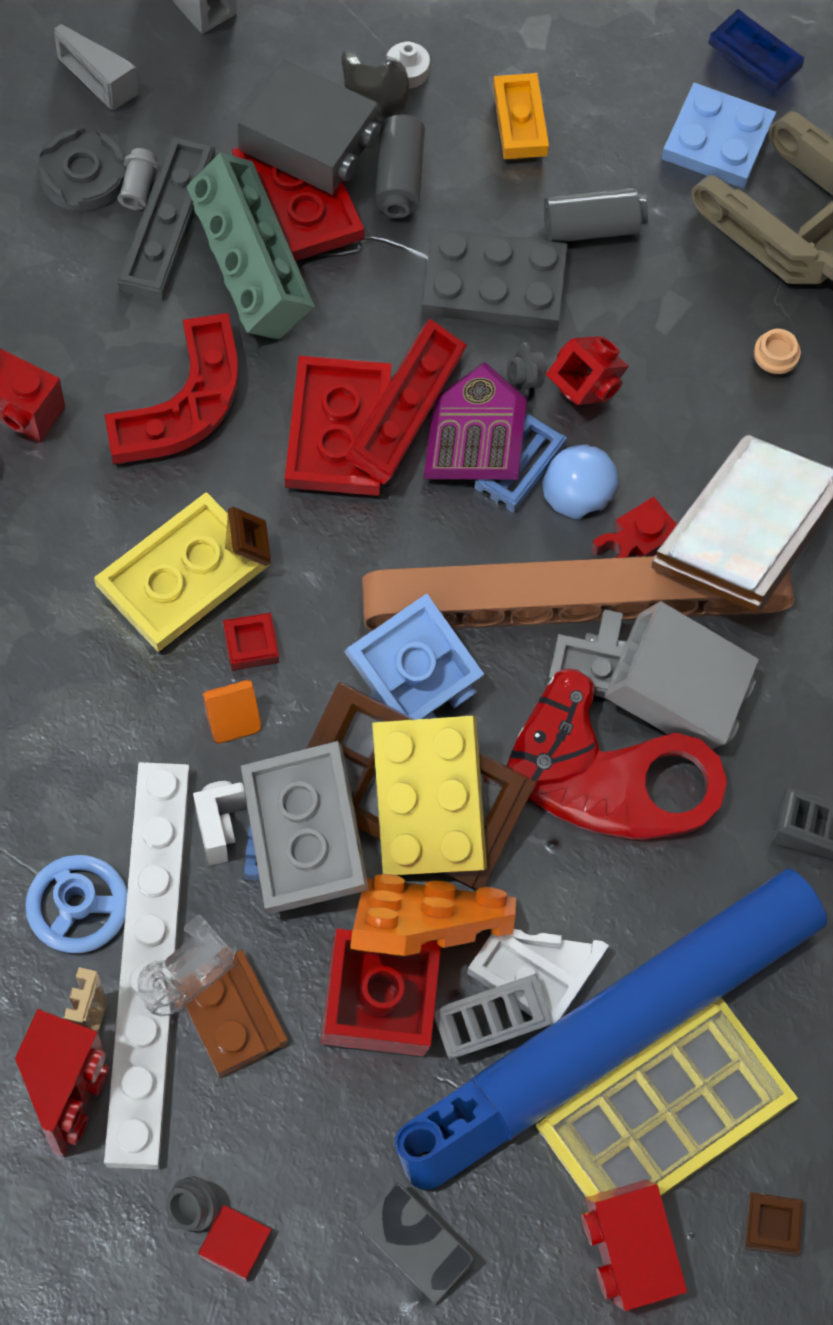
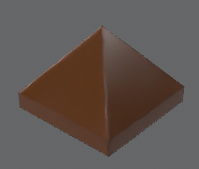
M236 507L229 508L225 549L264 566L271 564L266 521Z

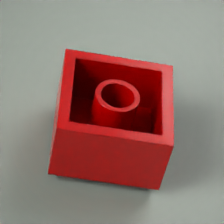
M337 928L331 945L320 1044L424 1057L431 1046L441 946L437 945V941H428L421 945L420 953L407 956L350 949L353 930Z

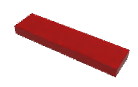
M429 319L423 325L345 458L384 485L395 472L466 349L467 344L432 319Z

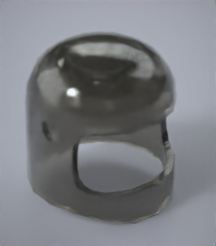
M343 51L342 66L345 88L378 103L377 121H384L393 115H401L409 95V76L404 64L394 57L386 56L385 65L380 67L367 66L358 61V53Z

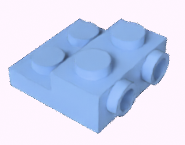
M428 594L416 600L344 651L372 690L371 697L414 719L437 718L433 711L447 701L453 709L477 693L472 684L484 675Z

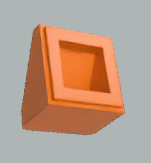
M251 680L241 681L203 693L205 714L215 743H224L261 731V721Z

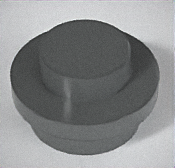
M188 1176L179 1180L173 1186L166 1200V1209L170 1220L178 1228L202 1231L215 1222L218 1215V1201L213 1189L206 1181L196 1176Z

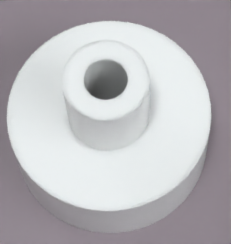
M409 41L394 45L386 56V75L389 81L398 87L408 89L422 85L429 75L430 58L428 52L419 44Z

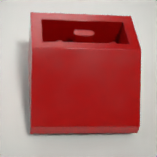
M37 1009L15 1060L53 1153L64 1157L69 1144L76 1146L80 1142L89 1118L88 1115L84 1114V1110L92 1094L95 1096L101 1094L109 1076L110 1066L105 1064L107 1061L106 1053L103 1050L97 1031Z

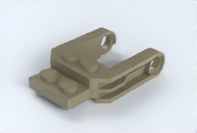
M793 111L785 113L770 125L768 129V136L772 146L780 156L833 196V139L799 113ZM708 175L692 188V200L701 215L788 284H821L827 278L833 281V201L801 226L797 234L739 188L734 190L716 176Z

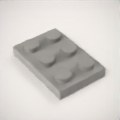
M338 741L241 765L264 908L269 914L369 890L343 748Z

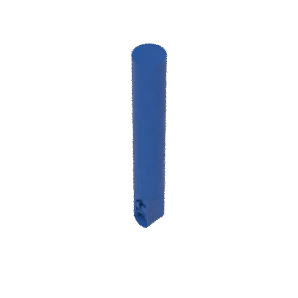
M789 868L783 870L407 1122L399 1129L395 1137V1148L407 1180L419 1189L439 1187L505 1141H510L825 928L827 926L826 912L815 891L796 871ZM431 1151L429 1154L425 1156L417 1157L419 1154L423 1152Z

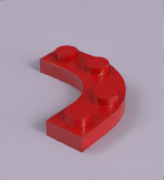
M229 313L183 320L190 360V375L183 389L173 398L152 407L104 414L113 464L156 458L183 451L206 438L223 421L233 404L238 386V360Z

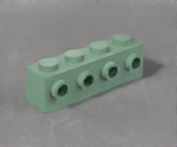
M220 152L186 187L193 201L194 211L199 217L209 240V247L215 255L224 276L225 286L230 291L236 305L241 324L247 333L280 340L315 306L253 161Z

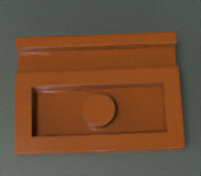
M243 950L235 952L234 956L224 961L220 959L174 981L175 989L219 1078L267 1056V1053L279 1047L283 1048L288 1045V1040Z

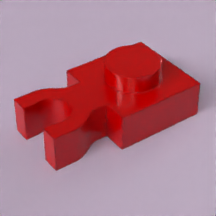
M653 496L616 519L614 529L617 533H607L599 536L592 541L591 550L596 556L604 550H613L618 554L615 558H630L633 555L637 557L655 556L677 524Z

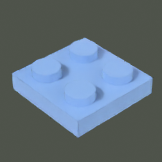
M693 83L664 146L661 159L706 176H716L728 184L745 189L768 136V129L774 122L776 111Z

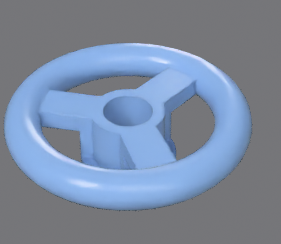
M88 855L62 857L45 866L33 879L26 896L25 909L27 920L34 934L47 946L65 953L89 952L108 943L121 929L125 921L127 889L119 873L101 859ZM84 870L100 876L108 884L112 896H96L94 886L89 878L82 874H71L70 871ZM55 879L57 883L53 889V899L59 915L51 927H49L41 912V900L46 887ZM75 895L85 898L83 903L78 906L67 904L68 900ZM90 913H111L105 925L95 933L80 938L65 937L76 920L83 919Z

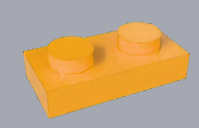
M538 74L494 76L493 92L503 159L548 156L549 142Z

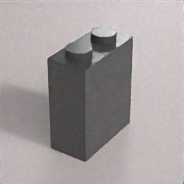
M283 59L237 122L239 150L333 195L343 180L347 182L351 179L358 165V157L365 148L371 149L379 136L381 125L377 123L378 103Z

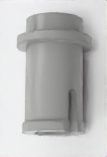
M136 148L124 159L123 164L124 167L126 166V173L121 192L118 195V202L126 208L142 210L147 204L152 177L158 174L160 167L157 163V156L153 152Z

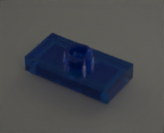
M739 9L710 34L708 41L709 45L774 93L802 68L805 59Z

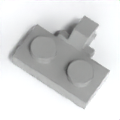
M604 609L599 634L586 633L585 640L558 634L548 683L558 671L567 668L578 669L589 676L595 684L594 696L604 698L627 641L618 640L623 613Z

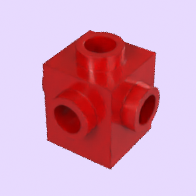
M605 337L572 338L561 348L556 361L545 375L559 387L561 393L577 405L610 400L621 388L623 382L620 378L629 365L618 356L620 351L617 346Z

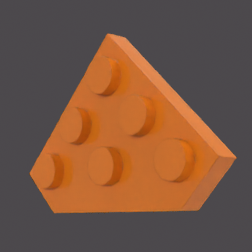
M378 874L374 876V879L367 878L369 890L361 892L350 949L407 956L420 953L421 945L432 940H437V945L446 948L475 942L476 934L482 930L491 929V934L497 937L513 934L516 916V897L507 896L505 891L497 888L482 887L478 888L476 892L457 890L455 885L444 881H428L425 885L405 883V880L397 875Z

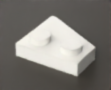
M514 929L513 934L497 937L491 934L468 967L467 974L489 989L536 973L553 1023L564 1017L607 953L609 945L598 940H593L592 944L561 940V935L547 933L528 935L522 930ZM523 989L514 992L519 1008L532 1016Z

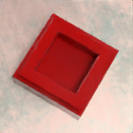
M271 612L223 620L231 671L280 663Z
M223 1205L198 1252V1257L247 1282L272 1234V1230Z

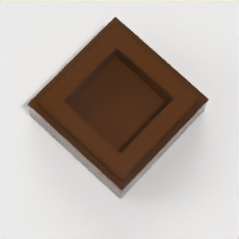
M750 1192L747 1197L743 1249L797 1257L800 1254L804 1200Z

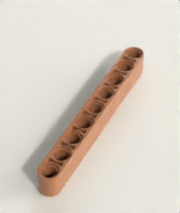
M763 551V552H765V553H767V554H770V555H772V556H776V554H777L779 551ZM723 553L690 554V556L715 565ZM734 554L723 569L757 583L767 568ZM656 556L386 569L370 572L363 576L361 580L364 625L371 631L425 594L429 595L452 629L600 622L604 609L623 613L622 620H636L639 613L660 601L687 617L773 613L791 607L795 600L790 570L762 610H759L757 613L651 568L652 561Z

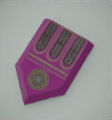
M485 361L439 394L434 402L424 470L425 479L519 480L527 399Z

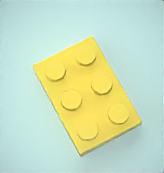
M206 492L95 576L94 579L96 587L159 652L269 565L264 566L225 549L227 513Z
M476 715L372 723L383 874L407 875L487 869Z

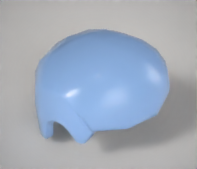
M588 444L567 447L559 452L548 466L542 480L544 498L556 512L572 519H581L585 514L595 510L603 511L608 503L612 501L619 488L616 465L606 452L596 446L591 447Z

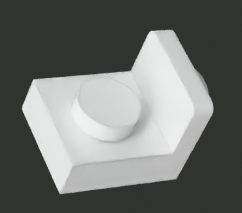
M218 781L206 785L202 791L193 793L208 866L228 862L226 845L235 843L229 813L247 808L243 783L232 784L229 781Z

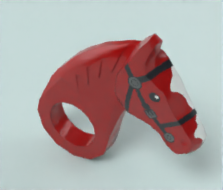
M567 668L556 672L521 729L507 763L508 767L537 781L529 800L554 817L578 828L628 840H652L683 835L701 829L722 805L727 780L720 757L701 739L679 733L657 737L620 750L602 752L599 750L589 715L594 699L595 684L589 676L578 669ZM669 755L682 756L693 761L702 771L705 779V795L701 803L694 809L683 813H672L659 808L649 798L645 787L648 768L658 759ZM483 775V783H487L497 787L503 786L502 784Z

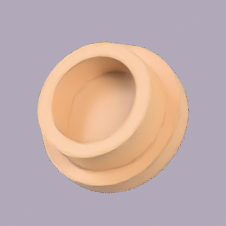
M772 329L758 338L754 347V358L757 364L763 370L773 374H783L794 369L801 354L800 346L795 336L784 329Z

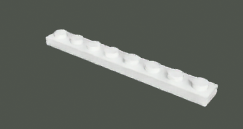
M138 763L104 1158L106 1168L155 1170L160 1168L175 965L172 968L169 966L174 962L172 955L176 953L190 777L189 764ZM171 957V963L168 965L169 962L166 960ZM147 965L151 966V968H154L151 970V976L150 974L148 975V973H146L147 970L145 969L147 968Z

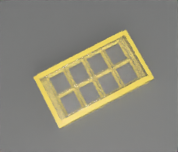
M721 997L546 1116L545 1119L536 1124V1128L585 1197L645 1179L656 1183L660 1195L663 1197L787 1109L798 1098Z

